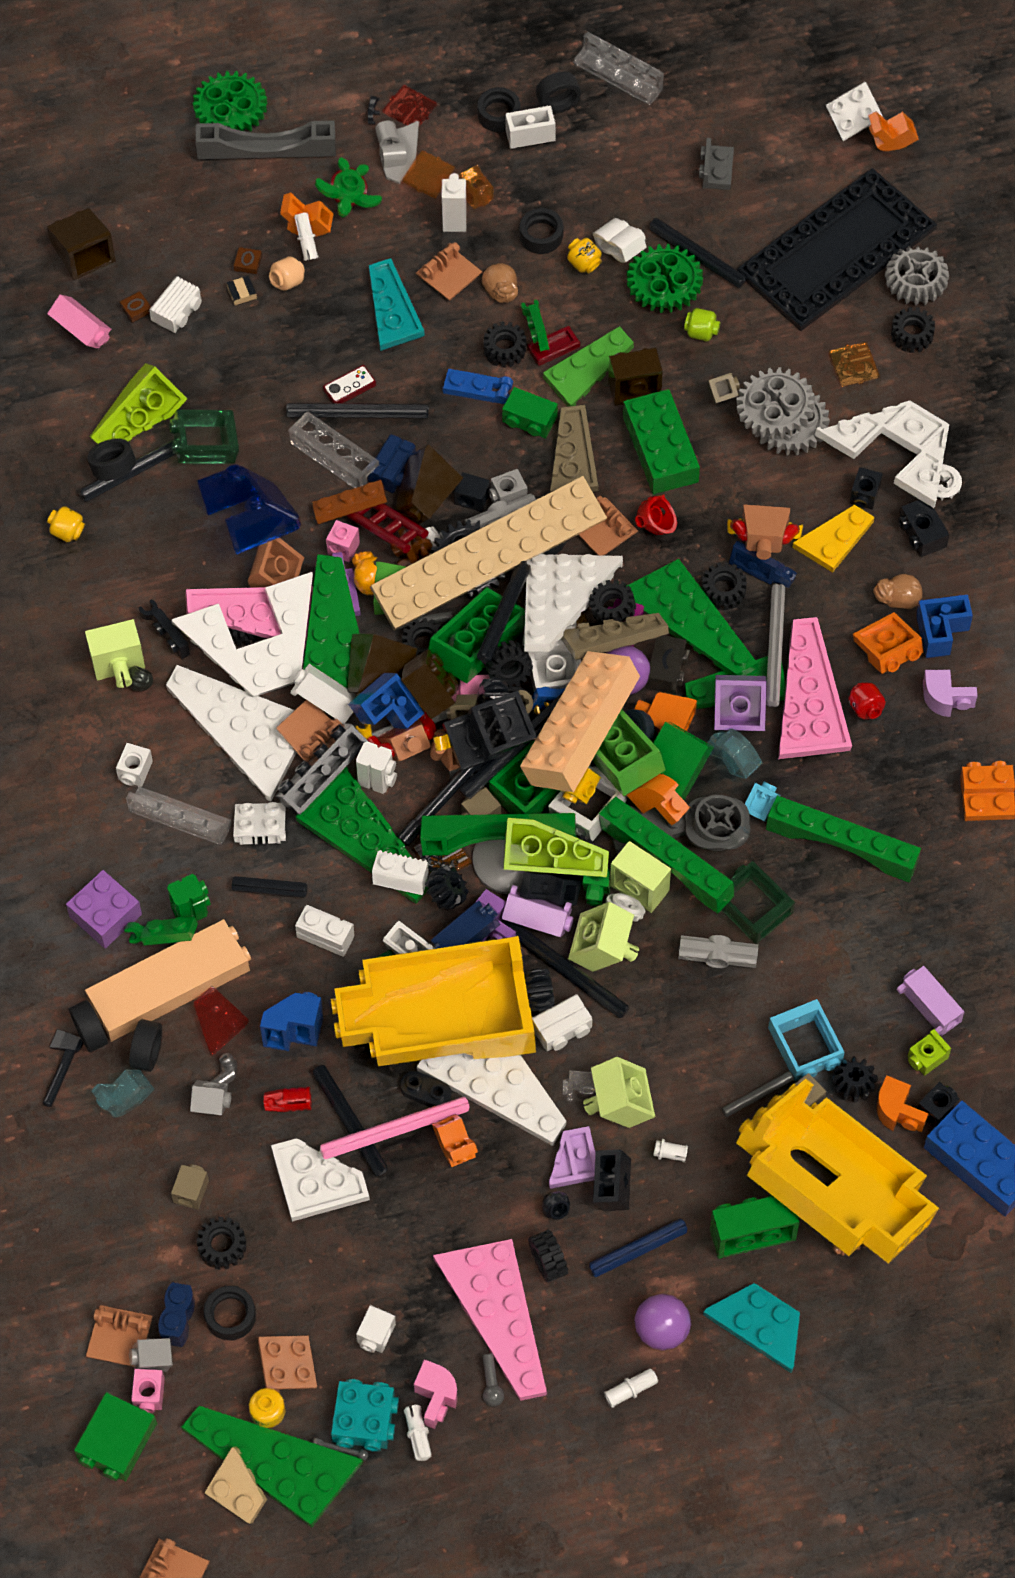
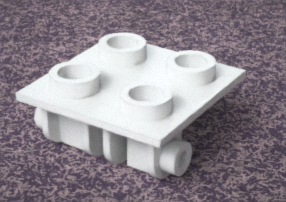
M866 82L826 105L843 141L871 125L868 115L877 111L883 117Z
M276 802L235 804L233 834L235 843L240 842V845L253 844L254 837L255 844H258V836H262L263 844H266V836H268V844H281V841H286V807L282 803Z

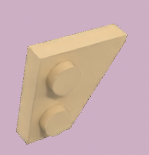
M232 1447L205 1494L251 1524L254 1522L267 1498L262 1489L256 1485L252 1471L246 1467L240 1456L242 1454L237 1447Z

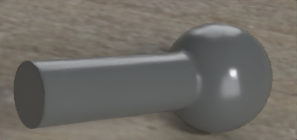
M485 1354L482 1357L487 1387L483 1391V1400L487 1405L495 1407L503 1402L504 1391L497 1385L493 1354Z

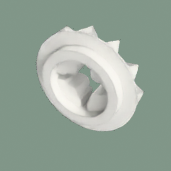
M943 464L940 479L942 482L947 481L946 487L942 484L939 485L937 497H940L941 500L947 497L952 499L960 491L962 478L955 468Z
M622 893L607 896L606 903L611 902L634 914V922L643 919L645 908L634 897Z

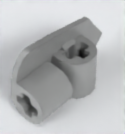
M383 121L376 126L375 130L380 144V159L386 179L400 184L414 170L419 121L396 129L393 121Z

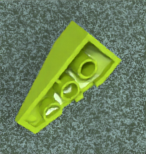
M145 363L123 389L90 435V438L97 444L117 438L130 441L139 433L147 431L160 421L172 417L187 398L155 366Z
M507 818L503 855L504 870L607 877L609 851L536 820Z

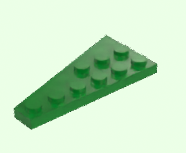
M317 554L303 670H305L308 664H311L348 689L351 639L353 634H359V629L342 558Z
M680 559L629 584L635 603L644 606V613L646 615L659 613L667 623L671 635L681 642L685 641L690 644L694 651L700 655L703 653L713 660V664L729 675L745 676L758 669L757 661Z
M347 767L341 771L301 815H296L298 823L370 873H372L377 852L380 850L387 853L391 852L392 855L396 853L397 856L402 855V857L412 858L401 839H398L392 831V827L372 800L366 796L360 784L348 772ZM425 886L423 895L395 890L417 904L429 889Z
M198 1406L182 1426L184 1432L223 1461L232 1447H237L242 1453L240 1456L246 1467L252 1471L256 1485L311 1528L363 1464V1459L202 1406Z

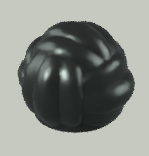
M138 666L129 669L132 684L129 687L133 691L142 692L152 686L153 676L151 672Z

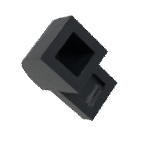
M525 871L519 896L526 899L547 900L557 905H565L566 902L572 903V906H577L582 881L563 874Z

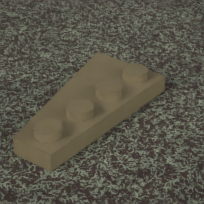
M585 405L561 407L550 493L584 476L592 492L598 491Z
M654 613L627 617L626 622L610 619L603 620V625L589 626V623H580L578 628L565 629L561 640L573 658L578 660L583 659L587 651L598 653L610 652L613 649L631 646L648 639H656L659 636L669 634L667 623L661 615Z

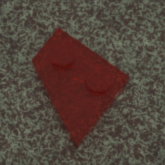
M213 986L193 1002L209 1053L212 1056L249 1024L248 1018Z

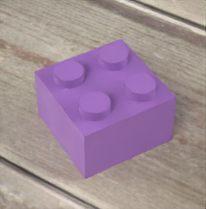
M715 675L714 730L765 731L766 676Z
M104 870L66 903L69 917L105 949L124 932L127 923L135 922L142 915L139 901Z

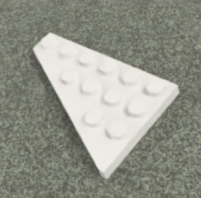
M540 554L527 561V564L531 566V570L526 579L524 651L550 652L555 646V642L563 637L565 629L568 626H572L581 616V612L588 608L590 594H593L592 590L594 587L599 589V583H602L603 586L606 585V580L611 581L618 567L622 568L623 556Z
M177 665L166 684L167 690L174 698L179 700L180 705L185 710H188L199 726L214 739L218 747H221L237 768L249 778V781L264 794L265 799L272 801L297 753L277 731L276 727L295 710L259 696L252 697L246 691Z
M462 1053L423 1059L417 1066L418 1072L447 1083L454 1092L552 1146L566 1126L565 1118L521 1055L473 1059L472 1055Z

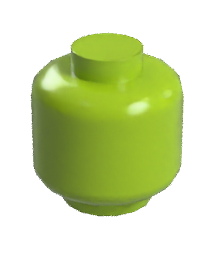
M695 308L692 313L688 312L684 330L687 331L690 338L710 341L713 335H718L720 321H716L715 312Z

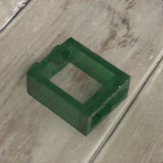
M176 410L174 419L170 420L169 428L170 433L174 434L172 449L173 454H177L178 463L235 464L239 453V445L233 410ZM185 426L220 427L222 445H187Z
M754 861L750 862L747 866H740L730 879L733 881L734 894L752 880L776 904L774 908L754 924L730 901L722 909L755 944L759 943L794 913L795 902Z

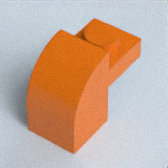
M877 111L868 115L871 123L869 125L870 132L874 137L877 148L882 151L902 149L919 140L913 121L903 112L889 120H885Z
M292 193L283 195L280 214L288 221L287 230L299 235L295 215L308 213L312 233L315 234L314 237L330 233L333 212L321 201L304 205Z
M663 774L657 775L627 794L628 798L643 814L655 807L671 826L677 823L690 808L675 791L678 784Z
M886 1075L877 1101V1114L880 1121L892 1131H894L898 1122L907 1130L922 1132L928 1113L905 1104L911 1085Z
M454 1114L432 1124L439 1145L451 1167L476 1157L475 1153L478 1150L475 1142L468 1137L461 1117Z

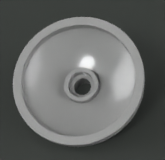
M505 840L476 843L473 851V867L479 880L487 888L501 894H510L513 885L518 886L517 892H520L525 871L503 869Z

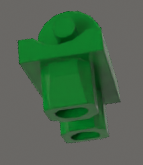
M609 869L607 870V877L584 875L583 888L584 891H587V905L600 906L603 903L604 894H610Z

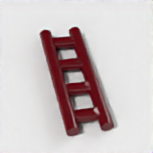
M384 503L345 515L403 553L410 551L411 547L408 543L416 536L425 539L429 534L428 530ZM371 508L378 511L370 519L363 516ZM387 517L392 519L393 522L384 529L378 525ZM402 526L408 529L399 538L393 535Z

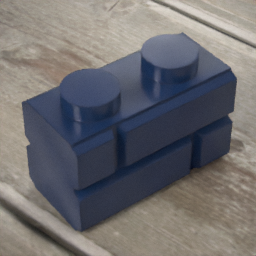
M392 434L389 435L367 471L368 482L382 480L384 489L394 493L396 488L401 486L407 459L416 452L414 443L402 440Z

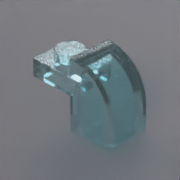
M732 728L727 732L719 731L715 733L707 742L714 746L710 755L722 759L732 775L746 779L763 763L752 744L741 733Z
M125 1070L113 1084H97L91 1091L97 1098V1104L102 1109L109 1111L113 1118L127 1114L139 1106L155 1089L141 1070Z

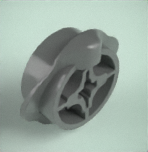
M711 795L697 798L688 805L690 808L685 813L686 836L696 847L711 851H723L739 848L748 840L750 836L749 810L742 801L724 795ZM699 816L703 818L702 821L706 825L705 829L700 824ZM730 817L735 822L736 831L732 828L733 825L729 821Z

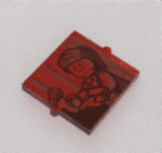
M403 85L395 96H391V101L383 109V113L405 125L419 121L420 126L425 119H429V114L437 106V102Z

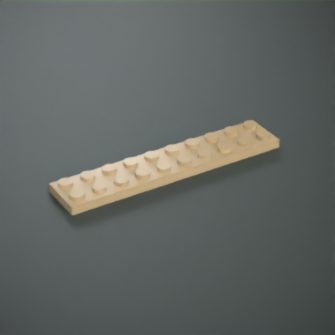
M584 476L384 578L371 585L370 589L393 630H396L515 568L521 561L527 562L600 524L607 517Z

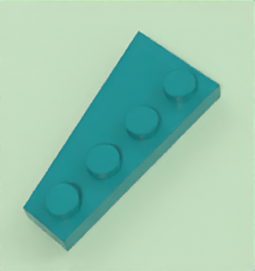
M386 259L369 265L380 351L425 336L423 326L392 259Z

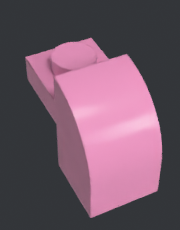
M424 1360L414 1383L415 1393L431 1399L424 1416L425 1426L435 1429L438 1421L443 1422L448 1407L445 1404L456 1408L457 1386L454 1377L447 1369Z

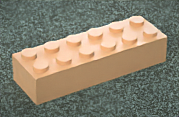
M587 651L520 765L531 786L568 792L575 791L640 678L629 656Z

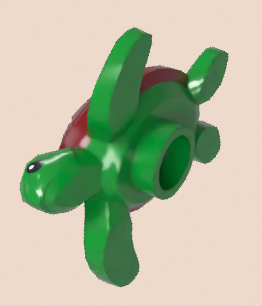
M339 158L337 164L341 170L332 176L331 184L326 183L320 178H317L315 181V187L323 195L335 199L338 203V215L343 218L349 215L352 207L355 205L370 208L380 205L382 197L379 195H366L368 186L363 175L368 173V165H359L357 169L349 167L347 160Z

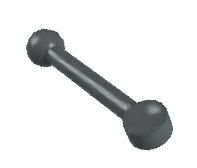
M313 1438L312 1443L358 1456V1458L363 1460L368 1458L366 1450L357 1451L339 1447L335 1444L324 1442L321 1439Z

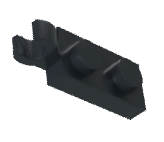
M152 599L149 601L152 608L150 611H145L140 606V616L145 620H152L154 622L152 627L159 637L163 636L166 639V645L171 653H177L182 660L189 656L188 642L162 609H158L157 603Z

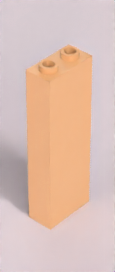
M223 919L194 934L191 941L178 942L85 989L87 999L110 1041L112 1042L135 1030L141 1019L153 1021L250 971L248 962L251 960L250 954L245 946L240 947L238 944L239 936L233 926L228 927Z

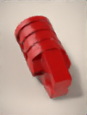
M310 1086L291 1089L283 1088L266 1092L263 1096L265 1111L294 1112L312 1110Z

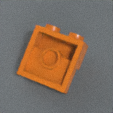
M895 612L853 633L854 642L867 653L868 661L881 674L887 671L895 672L900 667V664L908 660L915 661L924 652L922 638Z
M1004 761L993 762L991 766H981L979 762H970L966 767H962L960 780L965 821L1015 819L1013 765H1007Z

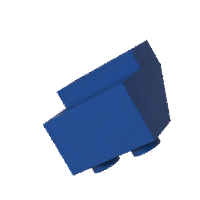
M310 992L294 993L264 1011L260 1024L263 1047L289 1051L291 1042L317 1047L323 1022L321 997H317V995Z

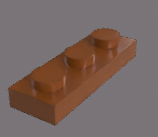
M382 480L321 498L312 502L317 523L321 524L386 503L387 498Z

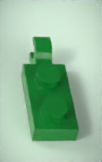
M534 300V304L528 305V307L525 306V303H521L522 313L527 319L533 343L538 342L540 351L548 350L549 344L538 300Z
M195 916L166 920L155 919L147 921L146 926H142L137 922H129L124 931L134 933L129 938V943L133 944L141 941L144 946L191 941L198 923Z

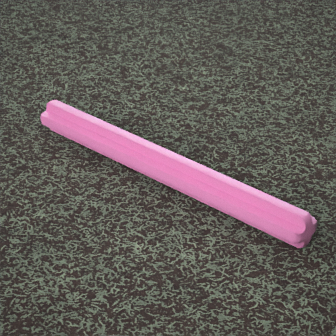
M461 1097L321 1144L320 1152L324 1159H329L433 1124L454 1114L460 1115L468 1112L470 1108L466 1097Z

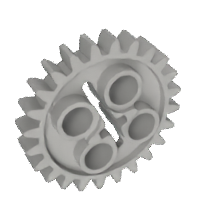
M779 367L776 373H773L772 369L768 368V374L765 375L760 370L758 378L751 375V383L744 381V389H739L737 413L739 414L740 422H744L746 429L752 427V434L760 431L761 438H764L766 434H770V438L773 440L775 434H779V437L783 439L786 432L793 436V429L801 432V424L808 425V418L813 417L812 410L815 409V396L812 393V386L807 385L806 378L800 380L798 372L791 376L790 369L784 374L781 371V367Z
M820 395L815 396V409L812 410L813 417L808 418L810 421L808 425L801 424V432L793 429V436L784 433L783 439L779 437V434H775L773 440H771L770 434H766L764 438H760V444L768 442V450L775 446L777 447V454L784 449L786 455H789L790 450H794L795 454L799 455V449H803L807 453L809 445L816 448L817 441H823L815 436L816 428L824 429L829 426V410H825L826 403H819ZM758 431L754 436L760 437V431Z

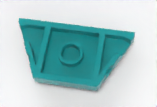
M755 1283L705 1309L703 1313L705 1317L790 1373L793 1371L800 1312Z

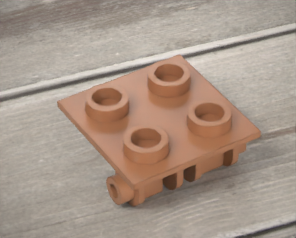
M456 242L453 244L449 243L446 248L438 252L436 256L432 257L427 264H424L416 272L420 278L449 301L482 273L480 269L458 252L460 246Z
M599 496L596 499L607 519L578 535L597 555L604 556L637 533L638 530L606 497Z
M305 700L276 729L298 755L308 762L314 755L312 753L313 750L320 743L323 742L325 744L331 738L330 732L337 725H342V723L338 719L330 720L322 709Z
M100 1305L99 1309H96L94 1313V1320L96 1321L86 1357L134 1367V1365H130L129 1351L133 1349V1345L137 1340L147 1339L153 1316Z
M309 1336L258 1337L265 1388L274 1389L278 1393H280L279 1389L317 1388Z
M159 1539L140 1578H202L209 1561L175 1546L176 1543L172 1540L165 1539L163 1541Z

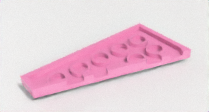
M311 586L304 649H306L313 586ZM266 587L186 589L187 614L219 604L228 628L267 639L281 634L265 593Z
M818 618L795 619L791 626L778 759L850 751L852 743Z
M512 1239L433 1255L435 1263L441 1269L446 1281L452 1287L474 1327L501 1367L504 1376L518 1399L521 1401L547 1395Z

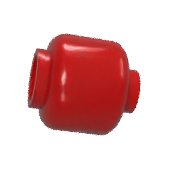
M863 682L852 688L848 700L856 715L866 720L879 717L886 703L884 696L876 685Z

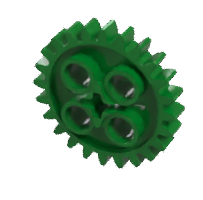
M226 71L225 76L218 72L216 79L209 76V83L202 81V88H196L197 94L193 95V109L195 111V118H199V124L220 123L239 131H243L246 128L251 132V125L259 126V119L264 120V113L267 112L268 104L265 89L261 88L260 82L255 83V77L247 79V73L240 77L238 71H235L234 75H230L229 71Z
M658 244L657 250L649 246L648 253L641 251L640 257L634 256L633 263H629L627 287H630V295H635L636 302L642 300V307L650 304L651 311L659 307L660 313L664 311V308H668L669 312L672 313L675 306L678 310H682V303L690 306V299L695 301L697 294L701 293L703 270L700 269V262H694V255L687 257V249L679 252V246H676L674 250L670 249V244H667L665 249H662L661 245Z

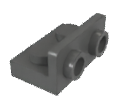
M707 138L706 146H701L700 159L705 160V165L700 164L699 179H703V188L731 190L734 147L711 146V138Z

